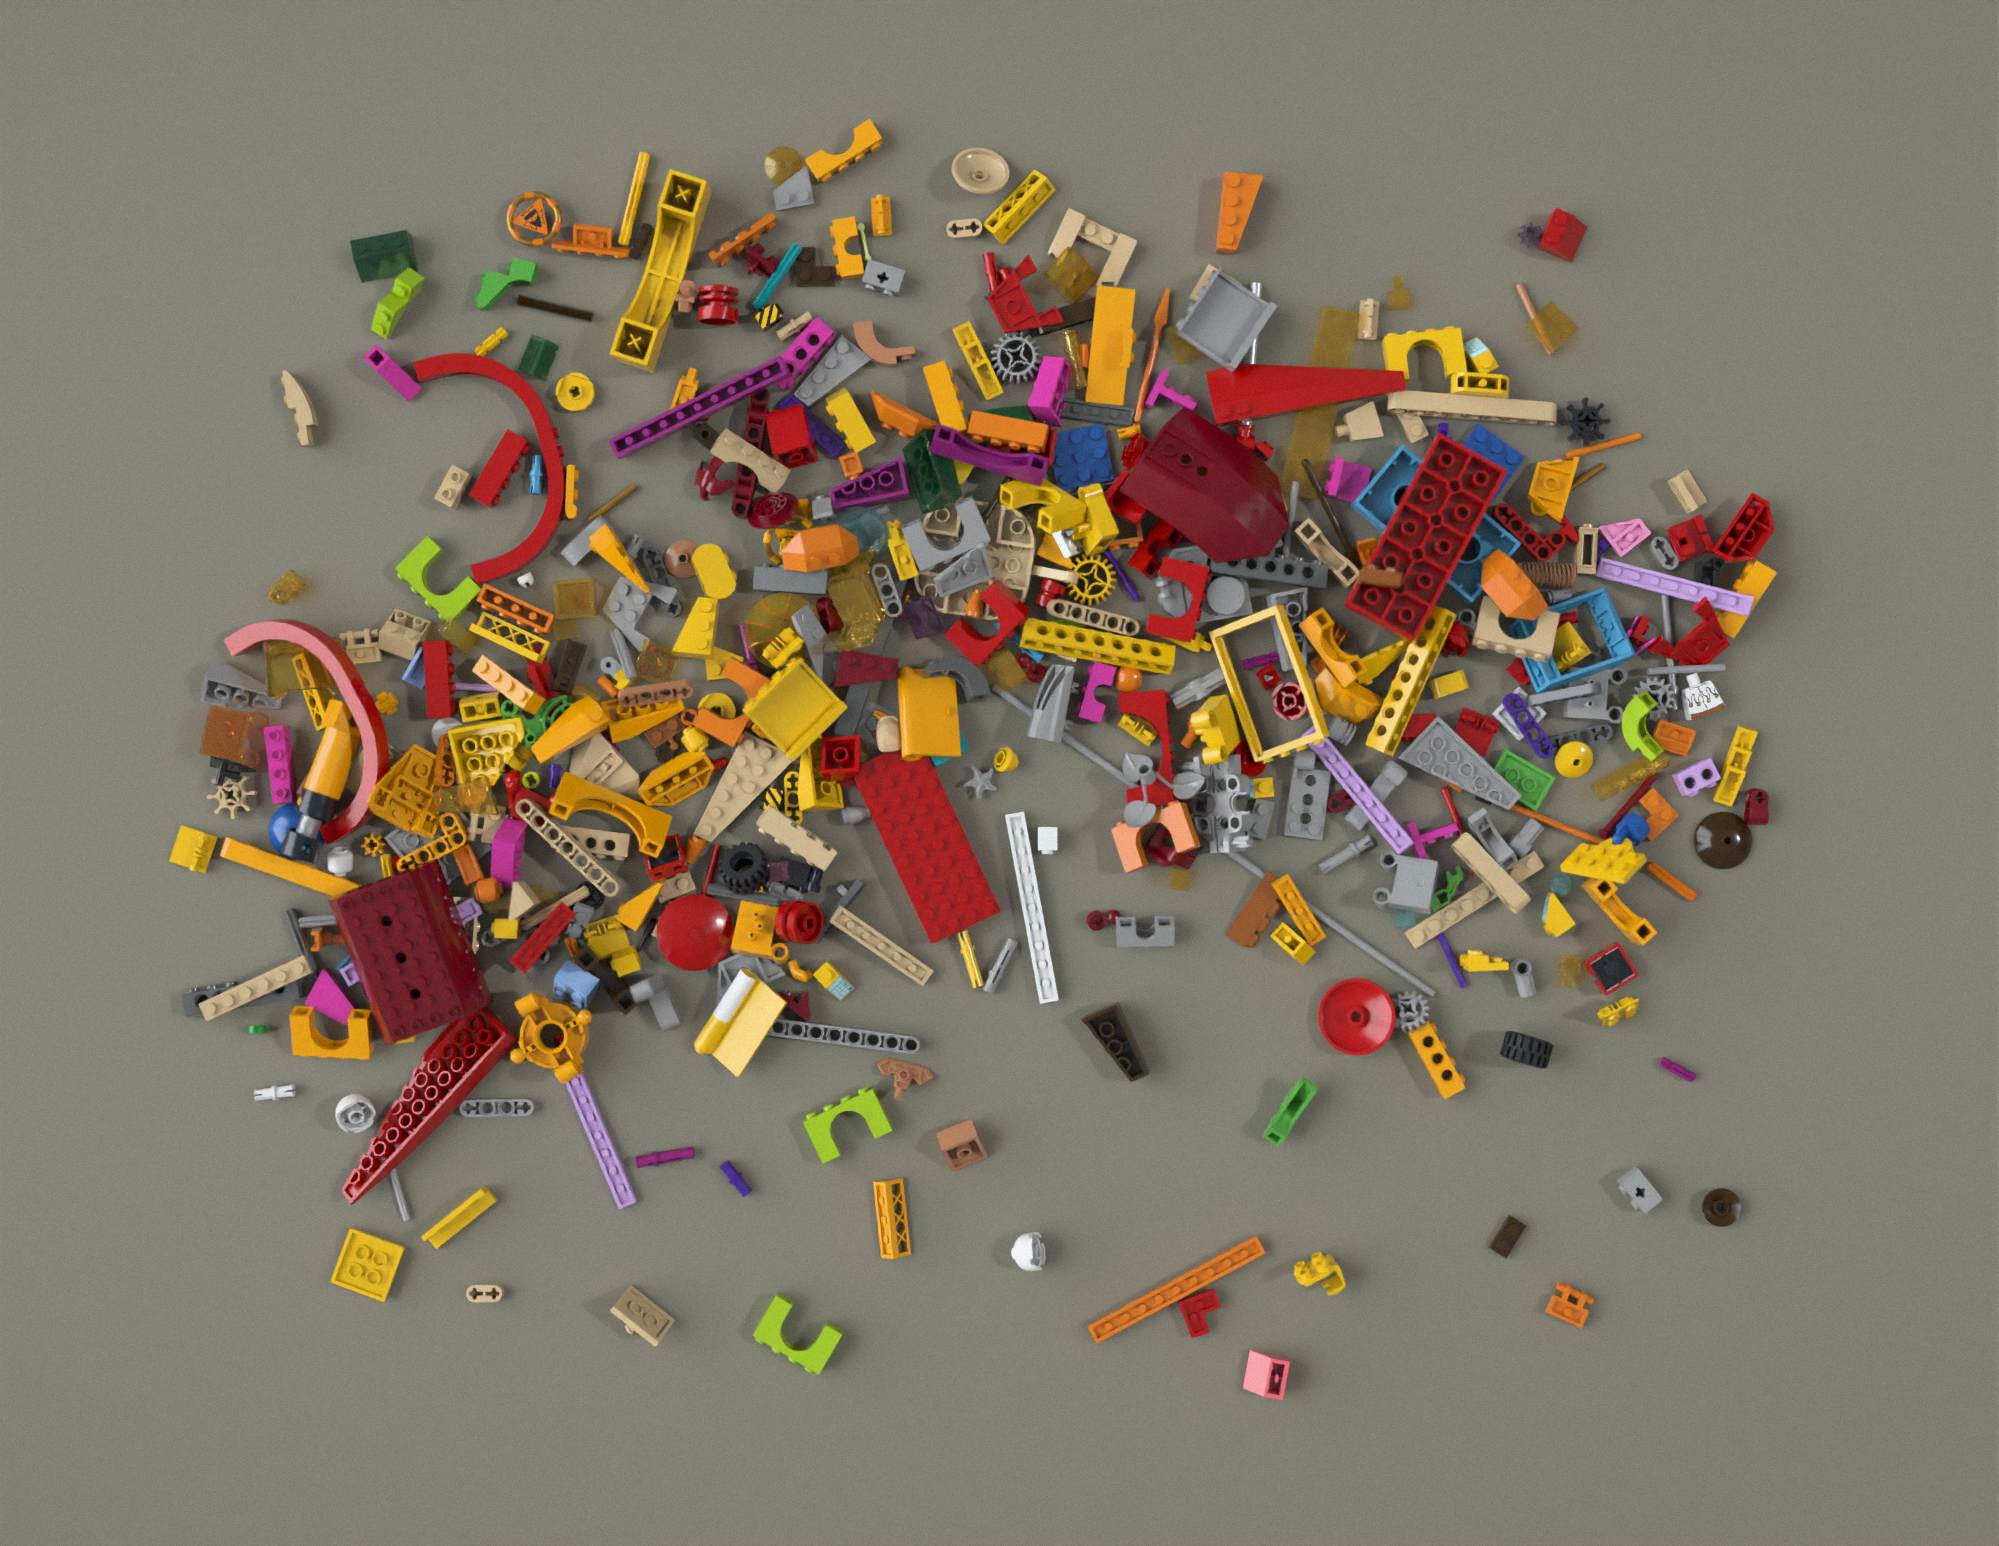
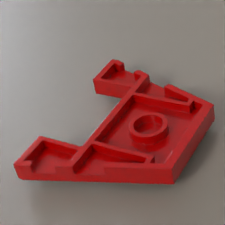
M1029 255L987 298L1005 334L1064 323L1056 306L1038 315L1020 281L1037 272Z
M1705 596L1692 607L1693 611L1703 619L1698 626L1675 646H1672L1660 635L1655 642L1648 646V649L1652 653H1659L1665 658L1675 659L1684 665H1705L1710 663L1730 644L1708 598Z

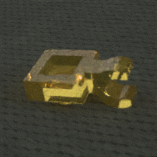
M1394 276L1392 278L1394 291L1388 292L1390 311L1410 309L1409 290H1403L1402 276Z

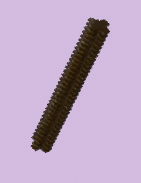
M519 294L517 304L520 306L532 307V309L553 312L562 316L567 315V317H574L588 322H592L594 317L592 311L590 313V311L588 312L585 309L584 311L578 308L576 310V307L574 309L571 306L567 308V305L565 307L562 304L561 306L557 303L555 305V302L554 304L553 302L552 304L551 302L548 303V301L546 303V300L544 302L541 299L537 301V299L534 300L532 297L531 299L530 297L527 298V296L525 298V295L523 297V295Z

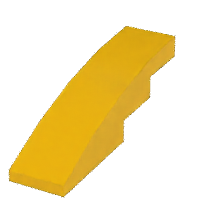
M970 321L953 328L952 331L986 401L1004 393Z
M1738 725L1720 774L1721 779L1718 780L1713 801L1732 807L1746 774L1745 769L1758 734L1756 730Z

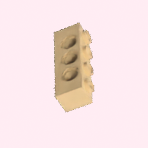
M561 825L567 832L574 835L577 841L590 853H594V857L605 858L606 855H613L615 860H624L625 857H630L633 834ZM553 829L552 838L557 839L559 832ZM590 837L596 840L594 848H590L587 844ZM608 840L615 842V848L612 851L606 847ZM566 842L564 846L566 851L573 850V846Z

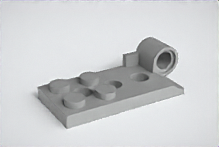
M1295 750L1283 835L1322 840L1331 772L1323 763L1315 762V752L1304 750L1297 752ZM1308 775H1312L1315 778L1313 786H1308L1305 783V778ZM1305 794H1310L1313 797V802L1310 805H1305L1302 801ZM1303 813L1310 815V822L1308 824H1303L1300 821V816Z

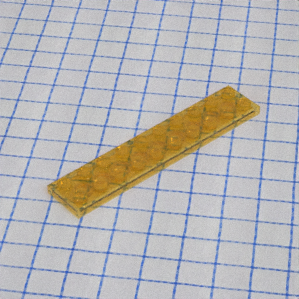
M1323 305L1308 367L1348 368L1361 316L1360 313ZM1339 404L1297 412L1280 481L1282 493L1290 495L1292 481L1300 482L1298 497L1316 500L1317 494L1301 462L1303 459L1309 460L1320 482Z

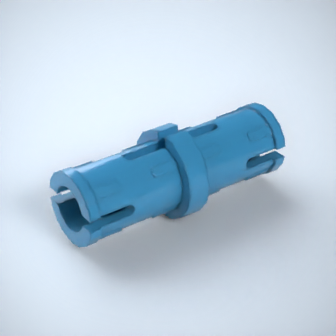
M532 456L531 472H529V477H531L529 494L542 495L543 478H545L543 473L544 456Z

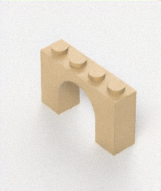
M1483 596L1472 645L1480 649H1492L1501 654H1514L1518 658L1527 657L1534 659L1536 662H1548L1552 655L1560 613L1545 610L1537 617L1535 631L1530 637L1520 640L1513 639L1505 635L1500 629V609L1490 597Z

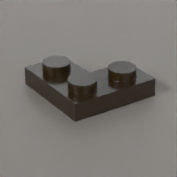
M802 247L801 253L796 258V286L835 287V267L816 266V248Z

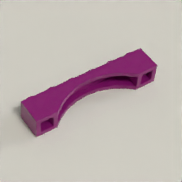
M941 424L937 425L929 451L1041 486L1049 462V458L1034 453L1012 454L985 448L963 436L957 429Z

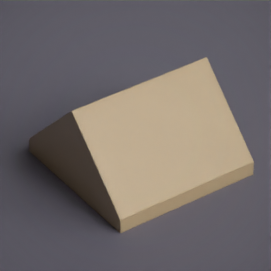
M523 880L513 882L508 921L522 918L541 903Z

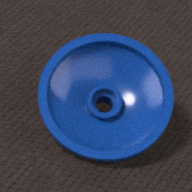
M295 802L286 804L275 812L269 824V838L279 854L289 859L300 860L279 852L287 830L297 829L303 815L300 811L294 810L297 803ZM325 820L324 822L322 821L321 826L326 824ZM319 829L316 840L324 844L325 839Z

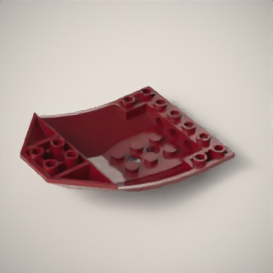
M1185 406L1162 427L1143 452L1120 489V493L1143 506L1183 534L1215 563L1268 556L1290 526L1278 476L1249 449ZM1189 458L1191 463L1183 464L1181 459ZM1198 468H1205L1208 473L1205 476H1199L1196 470Z

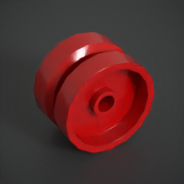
M788 900L778 908L775 915L776 932L784 941L811 944L820 937L823 931V912L815 903Z

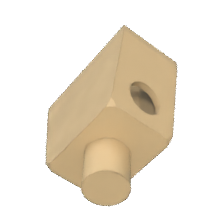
M1373 401L1344 415L1343 420L1345 424L1335 427L1337 437L1348 435L1351 443L1378 440L1384 436Z

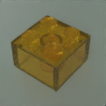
M580 578L553 581L557 620L598 618L595 579Z

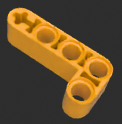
M455 812L443 814L440 817L439 823L445 835L399 859L397 862L398 870L403 871L418 864L420 865L436 858L439 859L467 844L468 833L458 814ZM447 816L453 817L454 824L452 826L446 824ZM456 833L462 834V843L455 841ZM439 842H443L446 845L444 852L438 850ZM422 851H426L429 854L427 861L421 859L420 854ZM415 859L416 863L410 865L407 868L404 867V864H406V862Z

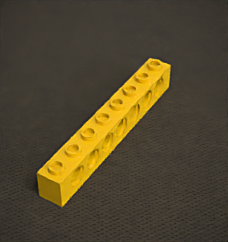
M1434 605L1415 642L1409 644L1407 648V653L1400 663L1398 673L1391 683L1389 693L1383 701V706L1375 719L1371 732L1368 734L1365 745L1393 757L1457 616L1456 614Z
M1029 618L1022 625L1019 646L1170 675L1173 669L1176 646L1169 645L1168 643L1152 642L1147 639L1142 640L1130 636H1120L1110 632L1078 628L1073 625L1046 622L1036 618Z

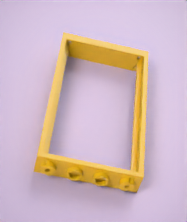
M1283 605L1273 606L1209 632L1255 762L1262 761L1265 764L1273 761V756L1279 755L1281 758L1290 755V750L1296 748L1298 752L1308 748L1307 744L1313 742L1314 745L1325 742L1324 738L1330 736ZM1275 616L1316 733L1263 752L1223 636Z

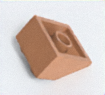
M972 1119L936 1133L941 1150L952 1172L988 1158Z

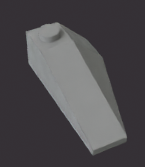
M210 660L204 677L200 702L217 707L236 705L237 708H244V705L254 706L256 709L279 710L283 694L230 665Z

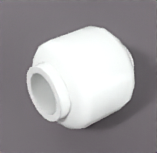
M346 847L332 848V851L327 856L328 870L333 872L335 876H345L347 872L353 869V853Z

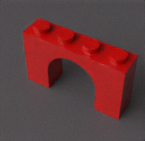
M1168 557L1162 558L1158 577L1183 583L1190 591L1191 605L1189 610L1179 618H1168L1150 613L1145 633L1186 643H1191L1192 640L1196 639L1198 629L1195 628L1196 621H1200L1202 610L1199 607L1200 603L1205 601L1207 591L1203 590L1205 583L1208 584L1211 572H1208L1209 567Z
M999 579L992 582L980 595L999 618L1000 626L997 635L984 636L978 633L963 618L956 621L944 634L976 667L981 663L985 665L992 658L990 654L993 651L998 652L1003 647L1004 643L1002 641L1005 638L1009 640L1016 633L1014 628L1017 625L1021 627L1029 619L1027 615L1031 610Z

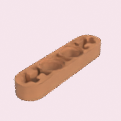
M686 679L629 687L618 692V703L622 707H634L686 699L693 694L691 682ZM664 689L670 691L668 694L665 695L660 693V691ZM645 692L651 694L649 697L641 696V694Z

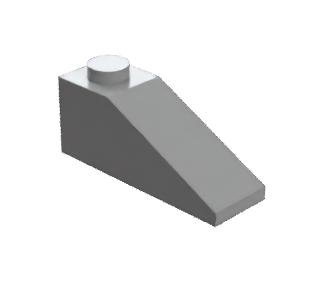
M827 495L817 496L816 500L812 501L813 518L817 525L837 522L831 497L827 498Z

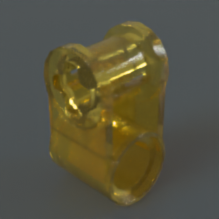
M290 570L270 589L268 593L269 599L278 605H285L305 588L306 583L294 570ZM278 592L281 593V599H278Z

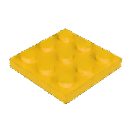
M351 1227L330 1283L385 1302L406 1247Z

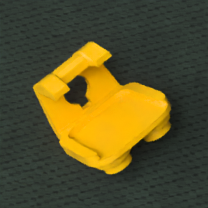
M1317 1252L1311 1256V1261L1307 1263L1300 1261L1294 1265V1276L1301 1285L1310 1286L1335 1271L1336 1275L1321 1283L1323 1288L1330 1287L1326 1293L1328 1295L1338 1294L1346 1286L1342 1271L1331 1254L1324 1255L1321 1252Z

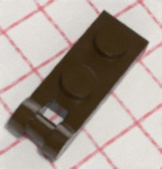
M568 640L552 687L553 691H561L565 695L571 696L587 645ZM562 678L569 680L568 685L561 683Z

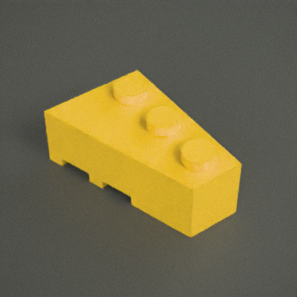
M845 387L825 397L828 403L826 409L831 417H836L838 422L835 425L840 434L845 433L847 439L844 441L849 450L854 449L857 453L876 442Z

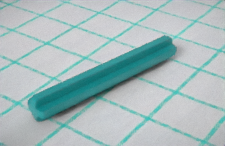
M796 243L792 244L752 303L756 309L760 310L765 306L801 253V246Z

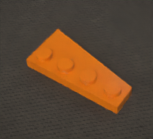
M772 212L751 225L750 228L752 230L749 232L745 230L737 234L734 242L727 241L722 244L719 252L715 253L714 250L710 252L709 256L717 268L719 266L724 267L735 254L740 255L743 253L747 245L761 239L760 235L766 231H772L777 226L776 223H778L775 215Z

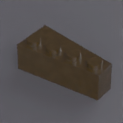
M1115 1002L1082 1018L1083 1023L1087 1025L1094 1037L1098 1039L1130 1082L1149 1075V1067L1119 1002Z

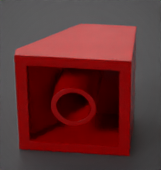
M1555 208L1549 216L1536 248L1571 263L1587 227L1574 215Z
M860 735L822 738L821 774L826 782L846 781L860 773Z

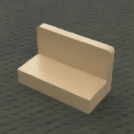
M1685 470L1667 481L1687 514L1707 502L1689 470Z

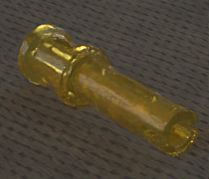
M1067 330L1060 334L1065 344L1064 352L1069 357L1075 388L1083 389L1088 385L1079 353L1081 352V346L1078 345L1076 337L1078 333L1077 330Z

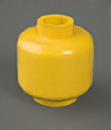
M690 725L683 730L682 733L684 735L681 738V742L689 752H702L709 746L710 738L702 729Z

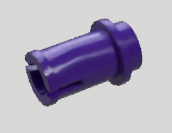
M550 764L547 768L549 770L548 787L558 788L563 768H561V764Z

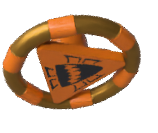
M530 191L519 195L512 201L507 211L506 223L510 234L516 241L525 246L539 247L548 244L557 236L562 225V213L559 205L551 196L543 192ZM538 198V200L513 220L519 204L525 200ZM543 200L552 208L555 214V222L550 233H548ZM514 224L546 236L534 240L524 238L517 231Z

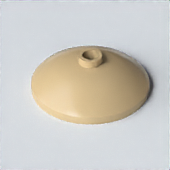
M969 148L960 152L955 157L952 164V174L956 182L964 189L976 194H991L1001 190L1007 184L1009 167L1006 161L994 151L985 148Z

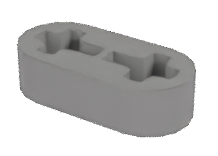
M1662 536L1653 538L1649 543V548L1660 567L1667 571L1675 569L1679 560L1667 539ZM1656 541L1663 543L1661 549L1655 548V545L1657 544ZM1666 557L1668 559H1673V561L1671 562L1672 566L1665 565V562L1667 561Z

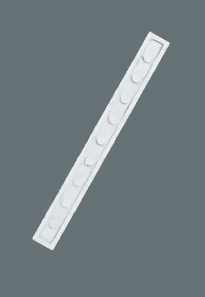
M1024 811L1007 814L1005 818L1039 1002L1042 1004L1058 1001Z

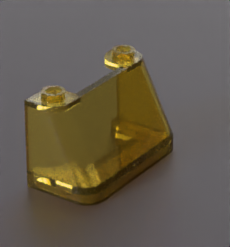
M331 637L346 652V646L342 639ZM287 640L267 641L262 644L268 697L281 699L287 694V691L326 689L333 695L342 694L327 667L306 648Z

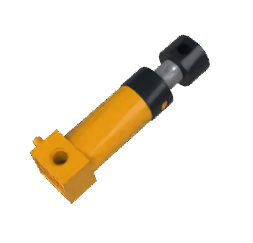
M330 699L321 722L322 725L327 727L305 785L294 810L300 811L303 815L299 821L297 831L287 830L279 851L313 864L316 863L323 842L316 840L322 821L332 822L340 802L339 799L362 741L359 728L347 703Z

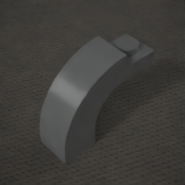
M944 655L940 662H930L923 671L924 679L949 677L959 682L964 689L967 703L986 701L990 695L989 686L983 673L972 662L962 657Z

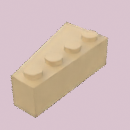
M768 804L756 822L760 827L758 830L766 836L772 835L775 837L774 841L781 846H788L791 848L790 852L798 857L800 855L803 856L808 864L813 867L817 866L823 871L827 869L837 854L832 845L770 804Z

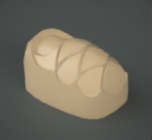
M884 716L877 724L876 739L880 751L891 752L902 748L900 722L894 716Z

